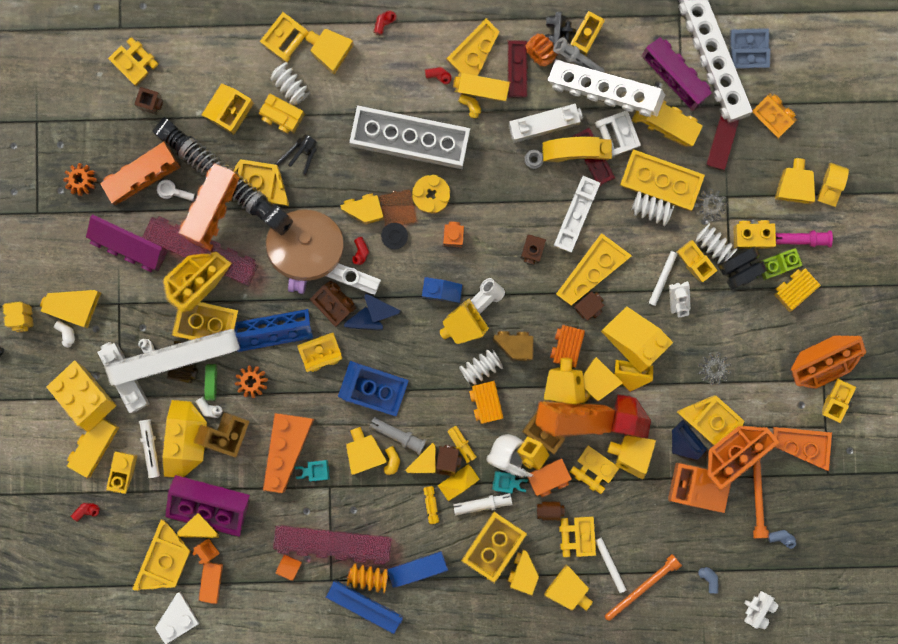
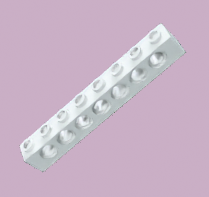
M679 0L680 12L682 15L685 14L687 19L686 27L689 32H692L694 37V47L696 50L699 49L701 54L700 62L707 69L708 82L710 85L713 84L715 89L714 97L721 104L723 119H727L728 123L750 116L753 112L708 0ZM692 11H699L701 13V17H695L692 14ZM699 28H706L708 34H701ZM707 45H712V46H714L715 51H714V52H709V51L706 49V46H707ZM713 63H720L722 69H715ZM720 80H727L729 87H723ZM733 97L736 100V104H729L727 98Z

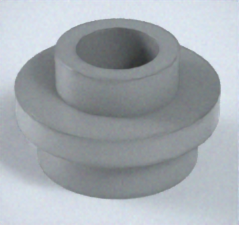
M530 150L525 155V164L531 169L541 167L543 164L542 153L538 150ZM534 156L538 161L533 163L530 158Z

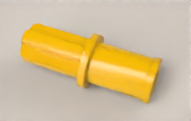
M457 426L450 428L448 434L455 443V448L459 449L465 462L469 463L470 460H474L477 456L470 448L469 441L464 438Z

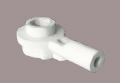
M163 180L157 186L158 195L164 199L177 196L190 201L194 200L195 194L177 189L170 180Z

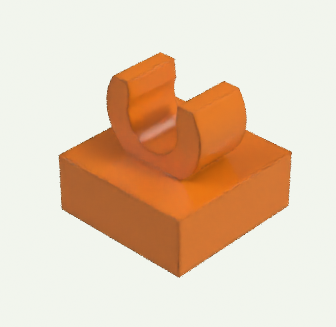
M209 538L197 545L193 552L194 556L198 554L200 557L199 564H206L220 554Z

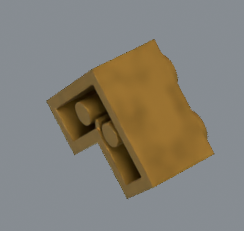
M537 409L522 432L528 437L543 443L546 450L555 454L565 438L544 432L541 427L535 424Z
M224 412L218 430L200 424L194 443L236 458L250 421Z

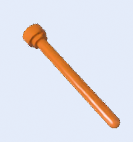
M759 460L753 465L757 525L755 530H753V538H769V530L764 526L761 463Z
M671 554L666 558L667 561L661 569L605 615V619L608 621L612 620L670 570L677 571L682 565L674 555Z

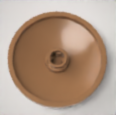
M313 210L292 211L287 213V215L293 220V224L284 235H279L270 228L266 239V251L269 261L279 273L290 279L311 281L322 278L332 272L341 260L343 254L342 233L337 224L325 214Z

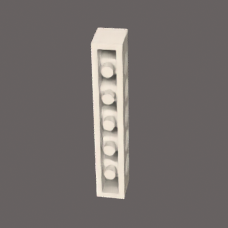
M555 60L548 78V82L554 90L560 92L567 90L574 96L580 97V95L587 96V99L595 102L598 100L605 101V104L612 107L619 105L622 106V109L633 112V110L640 111V114L651 117V115L658 116L665 97L664 92L660 88L560 60ZM570 77H574L572 82L567 83ZM587 82H592L589 87L584 88ZM609 86V90L602 93V89ZM627 91L626 96L619 98L622 92ZM639 97H645L642 102L637 103Z

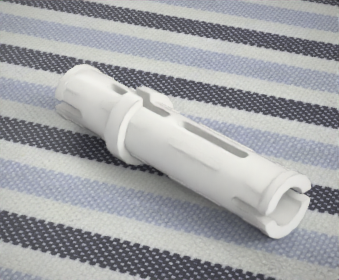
M151 419L139 421L142 435L140 441L143 442L148 478L159 477L161 475L154 442L156 436H153Z
M510 493L500 496L489 495L488 498L453 504L455 516L482 510L492 509L493 511L496 510L495 508L512 505Z

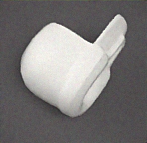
M510 434L498 437L493 444L490 454L487 456V462L511 475H518L520 477L533 476L521 469L522 459L517 451L524 441Z

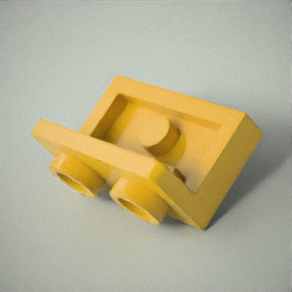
M333 332L297 345L306 372L318 371L325 365H334L343 359Z

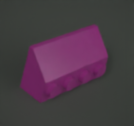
M660 37L645 48L641 57L693 112L711 95V88L705 81L702 82L697 77L698 74L692 67L689 68L684 63L685 60L679 53L676 54L671 49V44L666 39L663 40Z
M93 214L90 217L86 238L91 240L90 244L98 248L101 245L108 248L107 252L118 256V254L124 255V260L135 264V262L143 264L141 268L151 273L153 270L159 271L168 253L166 249Z
M175 475L168 491L165 517L188 523L199 513L214 530L240 537L250 495Z

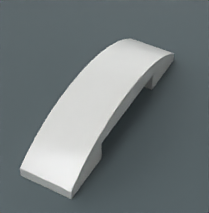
M582 176L554 246L572 253L600 182Z

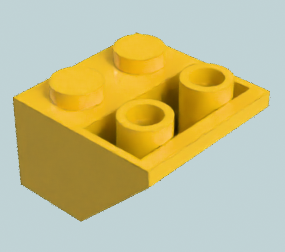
M221 83L203 111L202 116L235 135L254 103L252 99L238 90Z

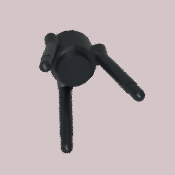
M304 134L274 165L279 166L298 147L299 150L288 166L291 167L302 152L305 154L310 152L303 171V175H306L313 155L317 150L315 148L317 141Z

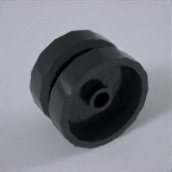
M756 246L718 266L722 275H728L733 271L736 273V275L727 280L731 290L740 285L744 286L759 278L760 274L769 270L764 261L754 265L751 264L752 261L760 256Z

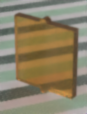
M410 189L399 192L393 191L390 194L379 196L385 225L390 223L405 225L417 222Z

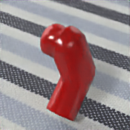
M386 11L380 14L376 19L373 33L383 35L384 26L396 20V13Z
M443 67L425 69L426 79L436 77L445 85L449 84L452 80L451 74Z
M359 237L354 240L358 249L352 258L355 265L365 263L369 254L363 237Z
M82 503L73 512L71 517L76 522L84 515L95 517L99 514V506L95 503Z

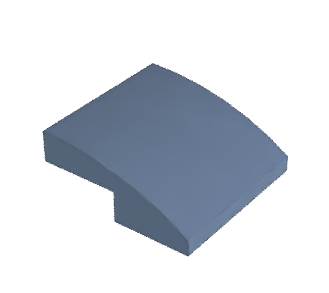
M768 28L730 29V55L735 68L770 67Z

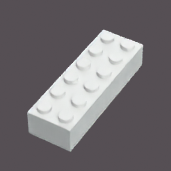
M357 105L349 143L351 147L462 169L470 128Z

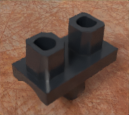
M556 12V15L548 16L546 19V26L548 28H555L554 34L545 35V37H549L553 45L562 37L570 41V36L576 34V29L571 28L572 22L566 21L567 17L562 15V12Z

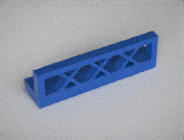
M308 309L236 322L234 328L240 347L237 350L238 352L313 338ZM305 316L304 321H295L297 318ZM278 321H286L282 325L276 324ZM261 324L267 325L265 328H257ZM239 328H248L246 331L238 333Z
M334 580L326 596L331 601L393 634L403 619V616L337 580Z

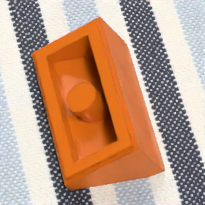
M210 562L203 564L199 601L213 604L218 603L223 564Z

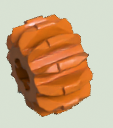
M536 34L525 45L527 53L531 56L530 58L535 63H538L539 66L546 67L548 64L550 65L558 55L553 51V42L549 40V37H545L544 34Z
M78 163L77 169L71 165V173L65 171V174L69 177L63 178V181L68 183L65 188L67 190L71 189L70 193L73 195L77 193L79 196H82L83 191L86 194H90L88 188H95L91 182L97 181L95 177H92L95 172L93 170L89 171L90 167L88 165L83 167L81 163ZM78 177L84 179L82 183L77 181Z
M248 366V372L243 368L241 369L243 376L236 375V378L241 379V382H235V385H242L238 392L241 393L245 390L244 397H248L251 392V397L255 398V391L262 395L263 393L260 388L267 389V386L262 385V382H267L268 378L261 379L265 372L261 371L258 374L259 367L256 366L254 371H252V366ZM250 377H253L252 379H256V383L253 384V387H250L251 385L249 384L247 385V381L250 380Z

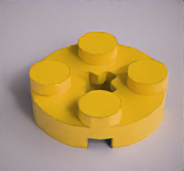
M427 175L415 183L413 187V201L420 211L435 214L445 209L448 205L450 189L445 180L437 175ZM428 190L436 191L435 199L426 197Z

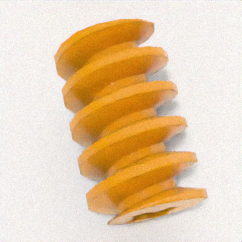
M354 563L349 570L347 587L351 582L353 588L360 584L361 590H364L365 586L368 585V591H371L375 586L377 593L383 588L385 594L388 580L387 569H384L383 573L380 574L378 567L375 572L372 571V566H369L367 571H365L364 565H361L358 570L357 564Z

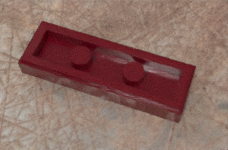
M508 40V82H510L508 98H527V49L525 46L527 41Z
M720 114L706 166L721 171L725 170L739 119L728 123V120H724L722 114Z
M589 127L572 137H594ZM584 159L593 179L600 182L599 186L615 179L606 160Z

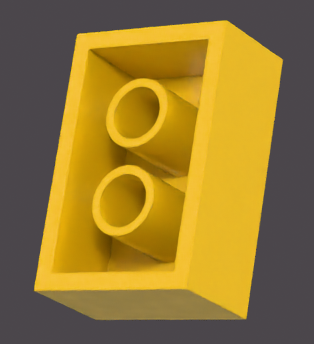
M75 360L47 386V389L77 426L87 432L94 428L117 406L89 371Z
M493 511L463 556L462 561L495 583L527 533Z

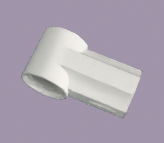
M488 278L482 282L480 292L471 301L479 314H481L492 302L502 300L505 290L492 278Z

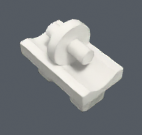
M688 281L681 285L679 283L669 285L671 313H677L678 317L688 316L689 310H691Z
M761 591L758 597L753 598L751 603L746 600L744 604L749 607L746 611L748 615L744 622L756 629L758 627L766 629L769 620L764 616L767 611L774 613L778 608V604L774 601L775 598Z

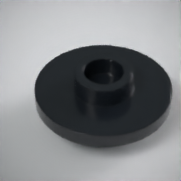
M390 223L383 228L381 239L386 247L399 249L406 244L408 233L403 225Z

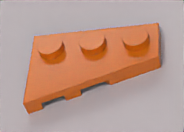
M773 427L772 434L780 442L774 448L829 471L831 432Z

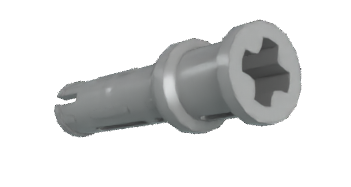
M564 37L555 43L553 51L556 54L560 53L563 55L566 61L574 62L581 67L605 72L604 68L580 53L579 48L569 44Z
M376 417L373 418V423L369 426L370 429L400 442L403 448L407 447L414 450L420 456L426 445V439L421 440L413 436L412 432L405 433Z

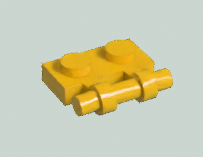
M131 37L127 40V43L131 46L128 50L121 45L108 59L137 86L149 74L145 67L150 65L155 69L158 63L154 60L155 57L151 53L148 54L142 48L143 45L139 41L136 42ZM135 53H138L143 58L140 62L133 57Z
M587 445L577 460L583 466L580 470L573 466L570 473L578 481L581 480L586 483L592 491L602 494L605 487L600 485L601 480L603 479L609 483L619 470V467ZM588 469L597 475L594 480L585 474Z
M574 517V525L568 524V518H561L559 532H561L562 536L560 549L563 552V557H570V549H576L577 557L596 556L594 517ZM575 531V543H570L569 532Z

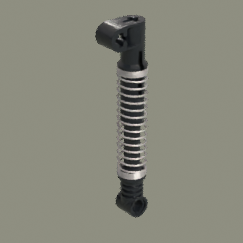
M163 117L152 130L157 137L175 149L176 154L182 160H187V164L192 163V168L197 167L196 171H201V175H207L208 170L213 167L214 163L219 166L220 163H223L222 167L225 168L227 166L228 168L226 169L234 172L232 168L229 169V165H225L224 161H220L219 157H216L213 153L211 154L210 150H207L205 146L198 143V140L192 136L185 135L167 118ZM239 176L241 178H239L232 196L233 201L238 200V205L243 204L242 208H246L249 214L258 216L279 235H284L292 226L293 220L278 206L271 204L264 193L257 191V188L252 187V184L248 183L246 179L243 180V176Z

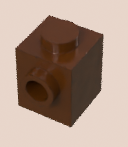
M140 87L134 105L139 110L157 114V111L162 108L163 99L159 92Z
M527 235L520 257L524 259V263L535 265V263L540 262L546 239Z
M591 291L573 308L586 322L591 317L596 319L603 312L601 308L605 305L602 303L604 301L597 292L594 294Z
M444 445V447L439 448L435 474L455 476L456 467L460 468L462 456H458L459 449H455L451 445Z

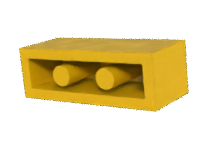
M103 418L89 432L80 436L77 442L79 446L75 452L72 451L67 459L69 462L67 467L86 478H90L120 427Z

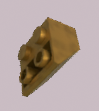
M498 331L497 335L493 336V341L511 360L531 361L533 359V336H529V332H517L516 335H510V332Z

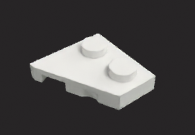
M181 591L176 594L156 626V630L165 644L199 624Z

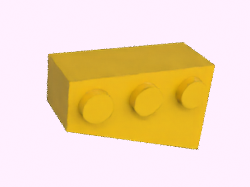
M663 100L658 116L651 115V117L640 114V111L635 112L632 122L636 124L637 122H643L648 125L647 129L651 131L655 129L664 134V137L685 147L694 146L703 125L697 123L698 120L696 118L685 116L679 108H671L666 105L667 102Z

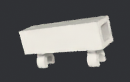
M576 104L509 121V129L513 143L578 126L583 117L581 109L577 108Z
M108 342L101 346L102 350L97 352L104 366L126 359L117 343L112 344ZM137 379L115 385L129 413H135L150 405Z

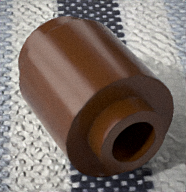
M545 501L542 504H537V519H542V521H561V517H564V505H561L560 501Z

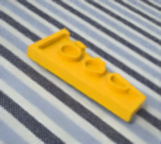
M601 233L556 295L572 306L632 255Z

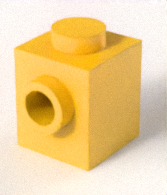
M528 436L517 451L522 459V464L529 469L533 467L540 470L550 456L543 443Z

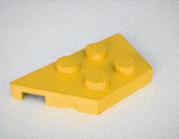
M239 160L234 172H238L239 176H243V180L246 179L248 183L252 184V187L257 188V191L264 193L271 204L289 206L279 166Z
M716 395L677 411L685 421L713 446L735 428L744 424V420Z
M161 519L132 590L177 586L191 550L163 519Z

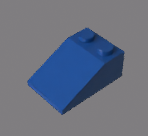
M350 361L338 397L351 403L397 416L409 380Z

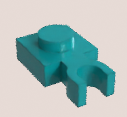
M328 460L308 462V468L304 466L295 467V470L301 469L303 471L302 476H297L296 479H305L309 476V481L330 480Z
M495 471L492 490L513 493V488H516L518 491L526 492V489H521L519 485L521 482H528V480L521 478L515 480V475Z

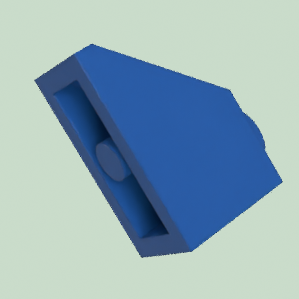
M425 277L422 298L460 303L463 284Z

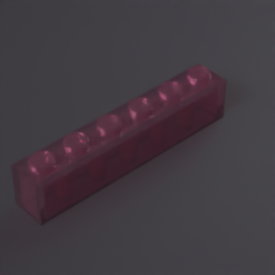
M158 216L157 219L151 217L142 238L184 258L189 255L218 252L232 263L224 276L249 287L258 268V265L254 263L255 259L246 255L244 258L237 256V251L231 248L224 250L220 248V243L213 240L210 242L213 247L211 251H208L189 242L179 233L180 225L175 224V226H171L168 224L169 220Z
M276 525L273 549H277V553L289 554V551H295L299 556H308V553H314L318 558H327L328 555H332L337 560H347V557L355 558L354 561L366 562V559L374 560V564L385 565V561H390L392 537Z

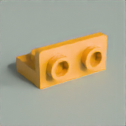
M770 93L752 110V113L779 138L797 119L795 118L796 114L790 108L786 109L781 104L782 100L776 94L772 95Z

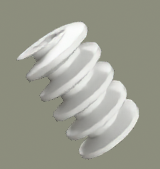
M285 62L272 72L270 79L272 82H276L275 86L277 88L281 87L280 92L285 94L287 100L290 99L289 103L296 105L303 101L310 92H304L307 86L300 87L302 80L295 81L298 75L294 74L291 76L290 73L293 69L289 68L286 70L288 62Z
M640 191L637 193L632 206L635 216L639 212H641V218L648 214L649 221L656 217V223L658 224L662 219L663 226H666L674 205L670 208V202L663 206L662 199L656 203V197L654 196L649 200L648 194L641 198Z
M709 223L697 235L695 243L702 241L701 248L707 246V254L714 252L712 259L719 257L717 263H725L737 251V248L731 250L732 243L725 245L727 239L723 238L720 240V232L714 235L716 228L708 229Z
M486 350V357L479 354L480 361L473 358V365L466 362L467 369L459 366L468 384L471 382L477 385L476 378L483 381V374L490 377L489 370L497 373L496 366L503 369V365L494 350L493 353Z

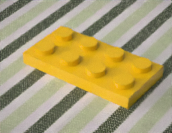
M633 149L620 186L635 192L640 191L641 194H648L649 197L654 196L658 200L662 199L663 202H670L671 205L692 211L705 175Z

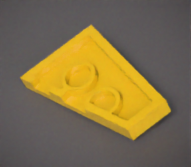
M486 18L446 60L459 73L478 76L499 31Z

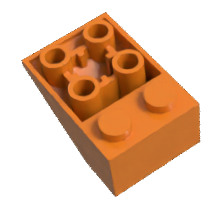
M676 463L668 501L725 513L731 484L720 491L707 476V469Z

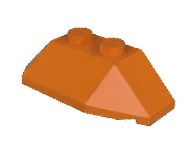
M832 336L801 351L791 368L795 384L797 386L817 389L850 373L861 357L866 354L862 337Z
M738 426L709 449L707 476L721 491L762 459L780 442L767 427Z

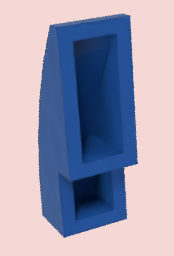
M442 551L389 568L387 572L392 586L395 588L447 571L448 568Z

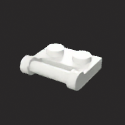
M628 111L595 122L596 127L600 129L603 139L611 140L606 125L611 123L620 147L615 149L612 142V157L641 146Z

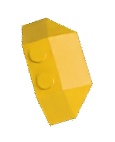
M218 252L187 256L163 279L167 300L182 312L192 310L217 286L232 263Z
M171 400L166 420L163 449L164 477H175V475L185 477L204 461L205 447L194 443L200 424L207 427V421L190 401Z

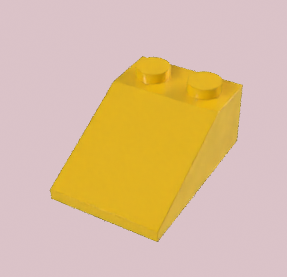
M199 302L190 311L182 312L177 308L172 336L194 340L234 329L238 310Z
M625 307L601 330L640 373L647 369L673 344L671 339L659 327L628 307Z

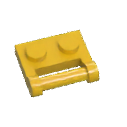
M282 12L260 40V43L281 60L288 62L291 59L292 53L303 39L307 37L309 31ZM297 30L299 32L287 49L282 52L280 50L282 45L293 31Z

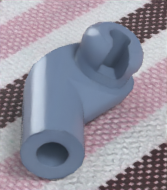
M786 530L769 533L768 540L770 543L780 541L790 549L796 546L795 537Z
M708 567L699 569V577L705 578L709 582V593H719L718 575Z

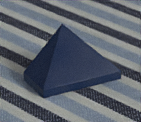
M368 294L364 296L373 322L401 313V310Z
M367 307L344 323V327L349 329L383 330L384 328L379 321H372Z
M684 420L680 421L672 429L673 454L697 460L706 452L707 448Z

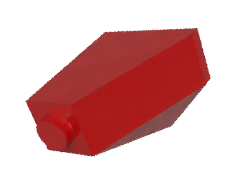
M617 394L611 432L648 439L651 419L637 398Z

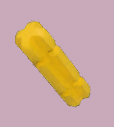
M424 487L429 524L439 523V517L436 514L438 511L436 499L433 495L435 494L434 487Z

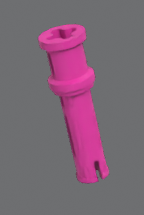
M812 230L810 233H776V238H780L776 239V244H805L810 247L827 246L831 248L833 243L831 230H828V232Z

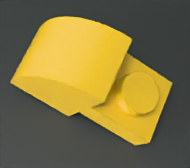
M833 163L829 164L817 201L836 207L848 179V168Z
M690 240L676 251L686 264L685 267L702 283L718 271L693 240Z
M837 378L830 395L828 394L825 400L822 415L841 423L856 386Z

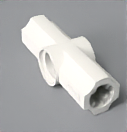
M339 263L332 272L326 275V277L372 295L376 294L381 282L378 278ZM350 272L356 274V280L353 282L346 280V275Z

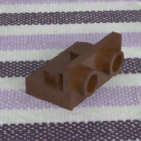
M332 281L324 284L310 298L311 302L335 327L357 309L353 300L347 297L341 291L340 286Z

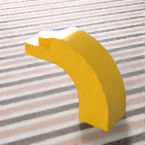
M569 137L543 142V161L562 162L571 159L609 160L612 159V140L600 139V137Z

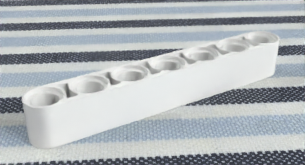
M234 329L115 361L104 367L110 385H118L231 353L240 347Z

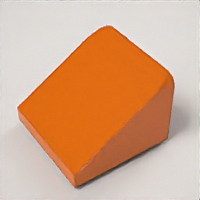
M284 554L275 573L293 581L302 562Z

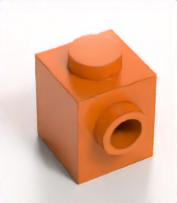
M449 222V225L445 224L443 246L462 247L464 226H460V222Z

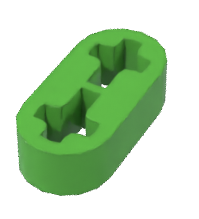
M206 364L205 400L215 401L217 393V364Z

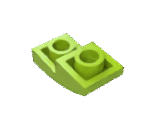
M794 248L762 260L769 269L762 273V277L766 280L803 266L797 249Z

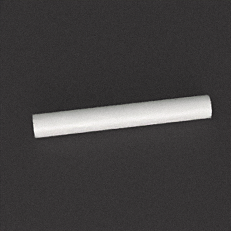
M670 252L648 304L656 306L678 255L677 253Z
M602 537L596 539L595 543L619 593L626 591L625 585Z

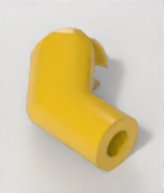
M461 94L458 102L469 107V116L471 118H478L481 113L478 101L475 98Z
M394 446L385 449L389 457L388 464L384 467L386 475L395 474L400 465V458Z

